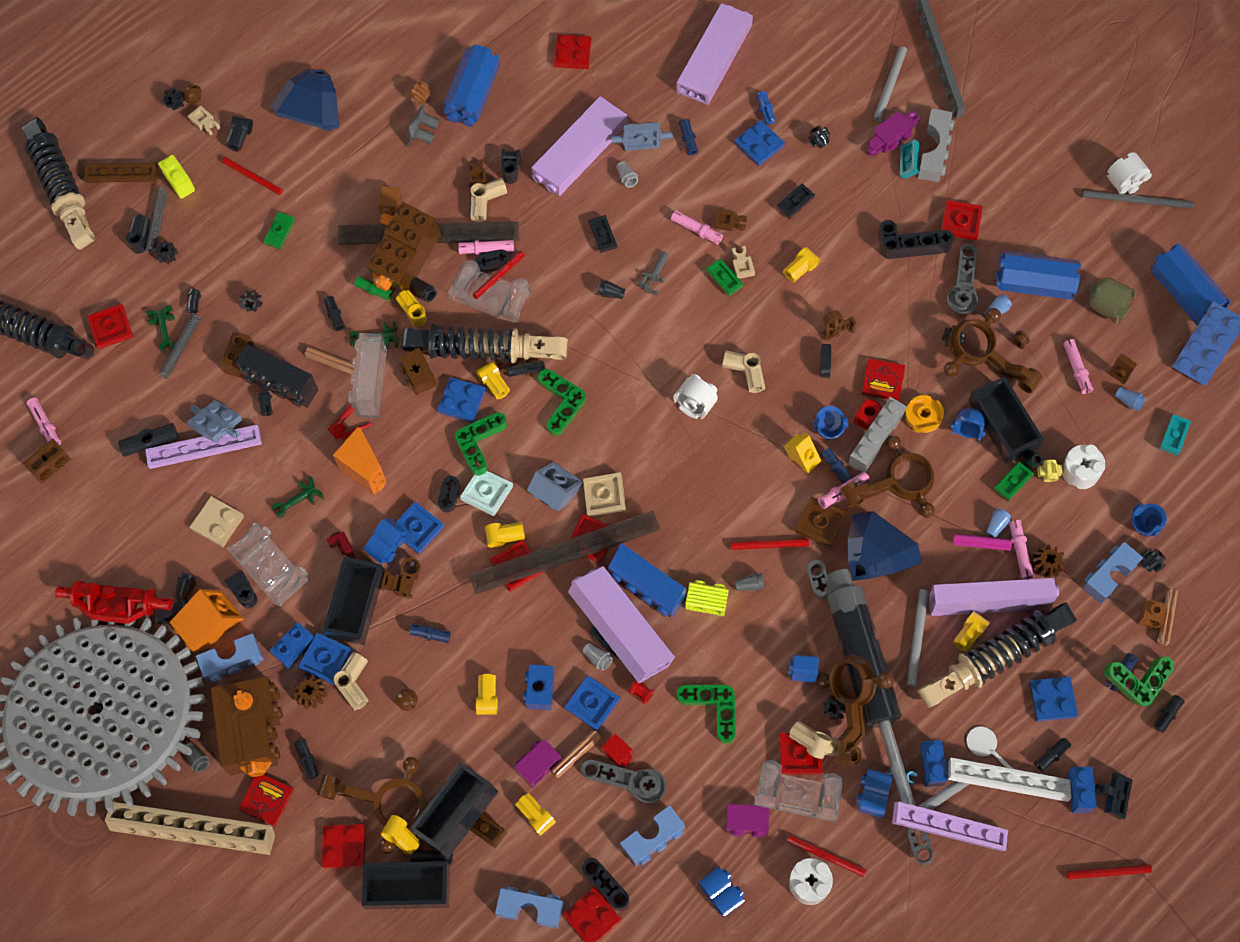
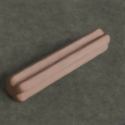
M307 347L305 351L307 358L351 375L355 374L357 370L356 364L317 349Z
M1171 588L1166 591L1164 603L1167 604L1164 623L1160 626L1157 641L1158 644L1164 646L1170 643L1178 591Z
M595 730L591 731L551 769L552 773L557 778L562 776L601 739L600 734Z

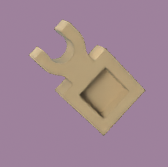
M199 106L188 116L189 121L200 130L205 128L210 136L213 135L210 128L220 129L219 124L213 121V116L202 106Z
M742 246V253H737L736 248H732V255L735 258L733 260V267L736 276L739 279L755 276L751 256L746 257V246Z

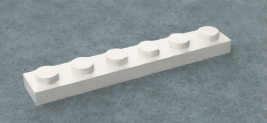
M950 758L948 761V780L1066 802L1071 799L1069 779Z

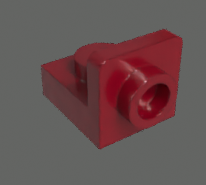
M344 531L333 533L330 538L326 539L330 548L338 546L342 556L346 555L348 558L356 557Z

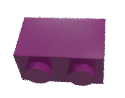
M545 739L541 742H535L530 748L531 751L526 756L522 755L515 762V771L532 789L562 759L561 755Z
M727 805L726 833H730V836L742 837L743 834H751V837L763 838L764 835H768L769 806Z

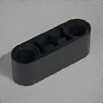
M586 859L582 864V871L587 880L614 910H626L629 906L628 893L597 859ZM590 864H595L598 867L597 871L593 874H589L586 871L587 866ZM600 875L605 882L610 881L609 885L613 890L610 897L608 896L610 895L609 889L607 887L602 888V882L599 879ZM616 896H624L626 898L623 905H616L614 903Z

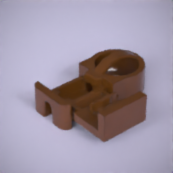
M834 310L823 317L825 330L821 334L824 340L827 341L838 337L840 331L849 330V328L854 333L857 323L853 316L844 320L838 310Z
M413 557L406 558L401 564L400 576L398 574L392 576L389 572H384L380 589L392 592L397 590V596L412 599L411 590L414 579L418 580L421 571L420 562ZM411 561L409 572L407 574L404 570V565L407 562ZM416 562L418 565V570L414 574H412L414 564Z

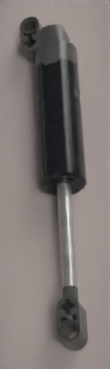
M811 561L807 566V571L813 591L819 600H827L841 647H843V656L859 655L864 657L873 667L876 676L883 672H888L880 642L876 639V629L863 587L853 586L848 569H841L827 574L826 568L821 561ZM815 568L822 569L821 573L817 575L813 574L812 571ZM822 581L825 590L824 592L820 591L821 588L818 582ZM848 663L846 666L855 696L858 698L862 689L861 676L856 667ZM876 685V691L871 701L862 705L864 726L868 728L879 727L901 802L916 806L891 724L898 721L902 716L893 686L884 689ZM909 828L908 837L916 861L923 866L930 865L934 860V853L928 833L919 830L920 833H923L920 835L923 844L919 845L915 836L912 837V835H915L916 829ZM920 851H929V858L927 860H920L918 858Z

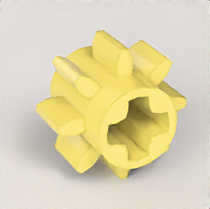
M1056 460L1043 461L1042 466L1037 468L1038 477H1043L1044 482L1059 480L1058 476L1063 474L1062 465H1057Z

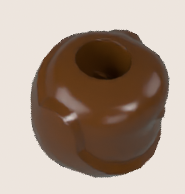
M193 84L185 86L183 92L184 101L186 103L199 102L201 100V87Z
M407 688L397 694L395 701L401 710L410 711L417 705L418 696L412 689Z

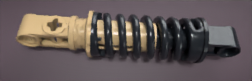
M36 116L22 126V130L28 139L25 142L24 149L32 161L53 214L59 216L61 221L65 223L72 243L77 249L81 250L96 240L85 217V210L83 208L85 206L84 197L79 192L76 181L72 177L69 165L66 163L62 150L59 148L56 135L47 132L43 121Z
M0 298V335L15 339L17 342H23L25 345L40 349L43 352H49V354L57 359L63 358L67 353L83 359H90L94 355L93 345L75 338L72 326L55 323L52 319L47 320L45 316H38L35 312L30 313L27 309L13 306L11 303L4 302Z
M432 323L430 330L403 329L401 349L413 351L420 348L421 351H429L430 359L437 357L446 359L450 355L453 359L461 356L463 360H466L470 356L472 360H477L480 356L483 361H486L490 356L492 361H497L500 356L503 362L516 363L519 357L526 360L529 357L564 360L567 356L568 339L564 337L530 336V333L520 335L517 328L506 330V334H503V328H499L497 334L494 333V329L491 327L488 329V333H484L483 327H479L478 332H474V327L472 326L468 328L466 335L464 334L463 326H459L458 334H454L453 325L448 327L447 334L444 333L443 325Z
M1067 602L1058 605L1045 615L1038 610H1034L1029 618H1023L1020 623H1015L1011 628L1004 629L1002 634L998 633L994 635L993 639H987L984 644L977 645L975 650L971 649L964 654H960L958 657L959 663L951 665L949 672L923 685L917 691L926 707L930 708L960 689L966 691L971 685L979 689L986 683V679L995 678L994 671L998 674L1004 673L1003 665L1010 669L1013 667L1012 660L1019 664L1022 662L1021 655L1029 658L1031 651L1034 653L1039 652V644L1042 647L1055 644L1057 641L1055 633L1073 624L1077 619ZM946 681H949L950 683L948 685V688H945V685L947 684Z

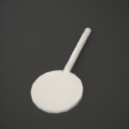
M975 727L969 732L966 743L971 753L980 757L993 754L1006 768L1013 769L994 751L997 747V739L993 731L986 727Z

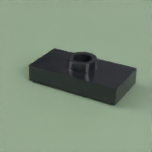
M802 183L777 204V209L788 219H791L815 198V194Z
M606 215L588 220L599 252L603 253L616 249L617 243Z

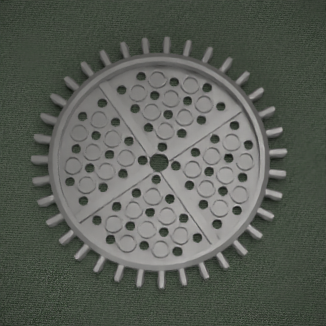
M74 618V632L66 635L65 630L60 625L55 626L56 633L59 636L57 640L50 643L48 638L40 635V643L44 646L42 650L36 654L32 649L25 647L23 650L31 660L25 666L15 661L11 663L15 671L19 672V675L15 680L7 677H2L0 680L6 687L11 688L8 695L0 694V704H5L4 711H0V720H3L0 727V736L4 738V742L0 743V753L7 751L9 755L0 760V770L2 771L13 764L15 765L16 769L6 776L5 779L10 785L22 776L26 779L17 790L22 797L33 787H36L39 790L31 801L39 807L47 794L52 796L53 798L48 807L51 812L56 813L61 801L66 800L69 801L67 812L70 816H75L79 802H87L86 812L89 816H94L96 802L105 800L106 809L109 813H113V798L123 796L124 802L129 807L133 806V798L130 792L137 788H140L142 794L148 798L151 796V793L146 783L153 777L156 778L158 783L162 785L167 784L165 776L160 773L166 765H169L176 771L181 769L178 762L172 759L176 752L180 751L186 755L192 754L190 747L182 744L185 736L192 738L200 737L199 731L195 728H189L190 720H205L203 712L192 711V705L206 703V698L204 694H191L192 689L205 686L202 677L189 680L187 675L198 671L200 668L196 661L184 667L181 665V662L190 657L192 653L186 647L177 654H174L172 650L181 643V640L175 635L164 644L161 640L168 632L165 626L161 625L154 635L149 634L148 632L152 627V622L149 618L144 620L140 629L133 628L135 621L122 626L117 625L116 622L100 625L99 620H91L92 626L83 628L79 619ZM85 643H89L87 647H83ZM128 645H133L131 648L127 649ZM105 652L104 655L99 656V653ZM145 653H149L147 657H143ZM77 659L75 663H71V661ZM116 661H121L118 665H115ZM165 662L163 666H159V663ZM48 666L47 670L42 671L44 667ZM92 668V671L87 672V669ZM133 669H137L135 673H131ZM61 675H64L63 679L58 680ZM104 677H109L106 681H103ZM149 678H153L151 682H147ZM36 683L34 687H30V685ZM80 684L79 688H74L75 685ZM120 686H125L122 690H119ZM165 687H169L167 691H163ZM92 693H96V696L90 697ZM141 694L140 698L135 699L136 695ZM63 701H68L67 704L62 705ZM94 702L103 705V710L100 714H89L88 711L94 705ZM108 702H113L111 706H106ZM157 703L156 707L151 708L152 704ZM39 708L38 712L33 713L34 709ZM84 709L83 713L78 714L79 710ZM129 711L127 715H123V712ZM170 712H174L171 717H168ZM55 717L54 721L49 722L50 718ZM97 718H100L98 723H94ZM141 720H145L143 724H139ZM26 725V728L21 729V726ZM68 726H71L70 730L65 731ZM116 727V731L110 732L112 728ZM157 729H162L160 733H155ZM39 734H43L41 738L37 739ZM84 735H88L85 740H82ZM128 737H133L131 741H127ZM55 743H59L56 748H53ZM104 744L102 749H98L99 745ZM145 746H150L148 750H143ZM26 751H30L28 755L24 756ZM75 752L73 757H69L70 753ZM116 754H121L119 758H114ZM42 760H46L45 764L40 765ZM91 761V765L85 766L87 762ZM133 763H137L136 767L131 768ZM59 769H62L60 774H56ZM104 771H108L105 776H102ZM78 778L79 781L73 784V780Z

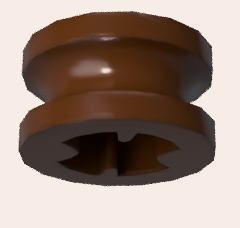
M1018 330L1011 337V341L1016 347L1024 349L1026 344L1030 342V338L1026 333Z

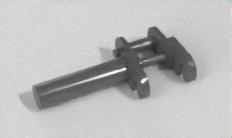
M662 252L651 275L647 272L642 273L643 279L637 285L645 289V292L655 296L658 295L659 292L657 290L654 292L650 286L653 281L664 283L665 279H660L659 273L669 256L667 252ZM646 279L650 280L649 284H645Z

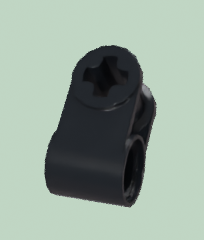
M502 149V177L504 182L508 184L515 183L518 180L521 162L520 149H517V151Z
M242 569L224 579L244 608H252L257 604V595Z

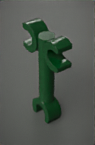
M170 305L165 306L163 310H149L146 312L148 317L154 316L153 319L148 320L151 326L159 323L162 338L159 348L162 353H165L164 348L166 346H170L171 350L174 347L173 342L169 340L165 319L167 321L175 319L173 314L167 315L168 312L173 311Z
M393 321V327L387 328L386 322H383L384 332L359 335L358 332L351 331L349 332L350 338L356 337V340L350 341V345L356 347L364 341L384 339L386 349H388V343L391 341L394 342L397 348L399 345L395 334L397 324Z
M308 476L310 480L308 485H304L302 481L299 482L304 491L284 503L276 502L271 506L273 510L281 508V511L276 514L278 518L284 517L287 509L309 497L313 505H315L313 500L315 496H320L322 500L324 499L322 492L316 489L315 482L311 476Z

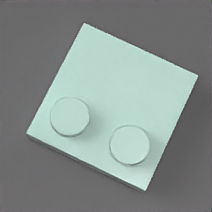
M486 471L483 475L473 476L460 498L462 501L495 516L513 488V483Z

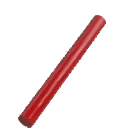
M227 157L222 159L223 164L274 193L282 194V188Z
M519 251L472 294L474 299L480 298L524 258V252Z
M809 538L731 542V550L809 546Z
M789 834L787 843L864 877L866 869Z
M1149 864L1067 871L1066 876L1068 880L1145 874L1152 873V866Z

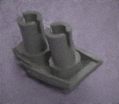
M424 104L418 109L416 116L406 131L408 147L411 146L413 139H419L429 144L433 140L434 133L420 129L419 125L424 124L436 130L439 119L425 114Z

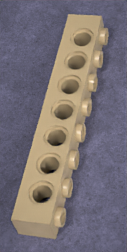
M113 802L114 812H107L105 818L109 830L114 832L270 855L275 839V833L270 825L137 805L129 807L127 804Z

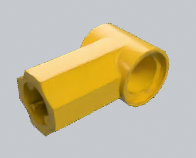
M805 247L798 253L796 259L783 270V273L790 282H795L807 271H812L819 264L820 258L808 247Z
M409 290L400 292L396 297V301L410 318L412 325L416 327L423 326L427 321L424 307L417 302Z
M492 361L476 370L478 378L484 385H487L496 400L504 398L510 392L509 387L501 378L498 368Z
M522 522L506 525L492 523L485 526L487 545L491 548L503 546L506 542L525 539Z
M973 611L964 623L963 629L956 636L953 644L960 651L967 652L976 639L981 637L990 622Z
M483 674L478 677L477 715H493L498 713L496 675Z
M529 793L522 796L515 804L529 820V824L539 836L556 823L545 808L542 809Z
M391 815L381 832V836L387 841L395 843L405 854L411 855L414 851H417L420 845L418 843L419 840L406 828L407 822L404 819Z

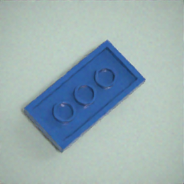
M1213 301L1172 367L1206 386L1240 333V315Z

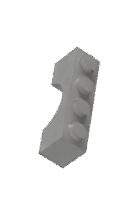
M931 109L926 133L935 139L938 147L922 155L918 179L939 182L941 175H945L946 165H943V162L948 159L949 150L946 149V146H950L952 135L949 134V130H953L955 120H952L953 112Z
M892 397L888 399L850 455L848 463L850 466L860 472L868 470L892 430H895L903 418L907 406Z

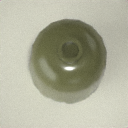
M1107 277L1099 280L1097 283H1092L1088 290V293H1090L1088 301L1091 308L1117 324L1118 319L1122 320L1130 310L1131 305H1129L1131 298H1136L1137 291Z

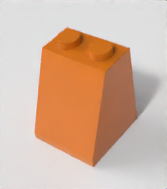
M357 427L333 456L339 470L375 495L377 491H381L384 488L386 479L361 428Z
M200 589L170 621V624L174 627V632L185 641V645L189 650L204 651L242 622L244 617L222 590Z

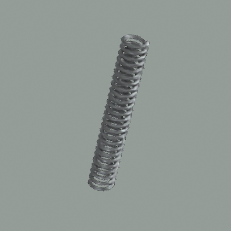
M159 187L157 191L145 249L148 253L149 251H156L157 248L156 245L168 194L164 190L165 187Z
M194 312L186 323L187 325H185L184 330H182L183 332H181L180 337H178L176 344L171 350L172 352L167 357L163 365L164 367L159 372L160 376L165 379L170 377L169 374H171L172 369L177 364V359L181 357L180 354L184 352V347H186L187 342L192 337L191 335H193L192 332L199 325L198 323L201 318L194 315Z

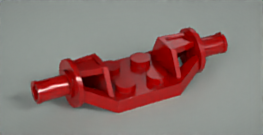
M77 580L72 587L58 585L55 589L56 598L70 599L72 606L77 607L91 620L129 624L144 615L151 616L155 609L170 611L173 605L172 598L157 597L156 591L153 588L143 590L98 585L96 583H83V581ZM84 597H87V603L83 602ZM143 602V607L136 609L138 603Z

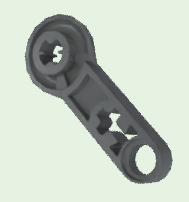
M965 244L961 247L956 284L947 296L949 308L960 315L973 312L978 305V296L973 287L977 249L972 244ZM970 250L973 255L966 256L963 251ZM965 263H968V271H965Z
M587 760L581 766L582 774L586 779L627 790L644 803L657 802L666 792L667 784L664 776L654 769L631 771L595 760ZM588 765L596 766V772L593 775L585 773V768ZM600 767H603L602 771L604 773H609L610 770L613 771L615 777L607 780V776L601 774V778H598ZM649 781H652L653 786L655 785V787L650 788V790L647 791L646 787H644V784H648Z

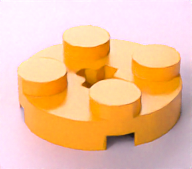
M920 395L913 398L905 411L906 421L916 433L935 431L941 426L944 417L942 404L928 395ZM922 410H924L925 413H929L930 415H928L927 418H924L920 414L922 413Z

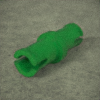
M358 276L355 281V287L367 291L372 296L376 295L386 301H389L392 296V290L383 291L375 286L374 281L371 282L361 276Z

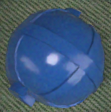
M826 406L820 409L816 415V421H813L814 431H817L825 439L838 438L844 433L845 428L848 427V418L844 417L843 412L835 406Z
M967 408L961 410L957 414L956 421H952L951 430H953V435L958 433L965 438H977L980 442L981 437L984 438L985 418L976 409Z
M1139 503L1133 508L1132 525L1140 535L1156 537L1166 526L1167 515L1161 506L1153 503L1145 505Z

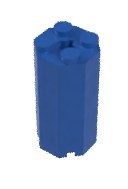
M472 45L471 49L469 47L465 49L443 104L444 113L449 121L463 123L470 127L478 122L500 67L499 56L497 54L493 56L491 54L492 50L488 47Z
M1177 243L1169 252H1162L1155 258L1157 262L1151 266V272L1197 326L1213 301L1225 308L1229 307L1231 300L1184 246Z
M1004 251V253L999 254L998 264H1000V271H996L995 274L996 287L999 290L1074 300L1080 280V274L1077 273V269H1081L1079 260Z

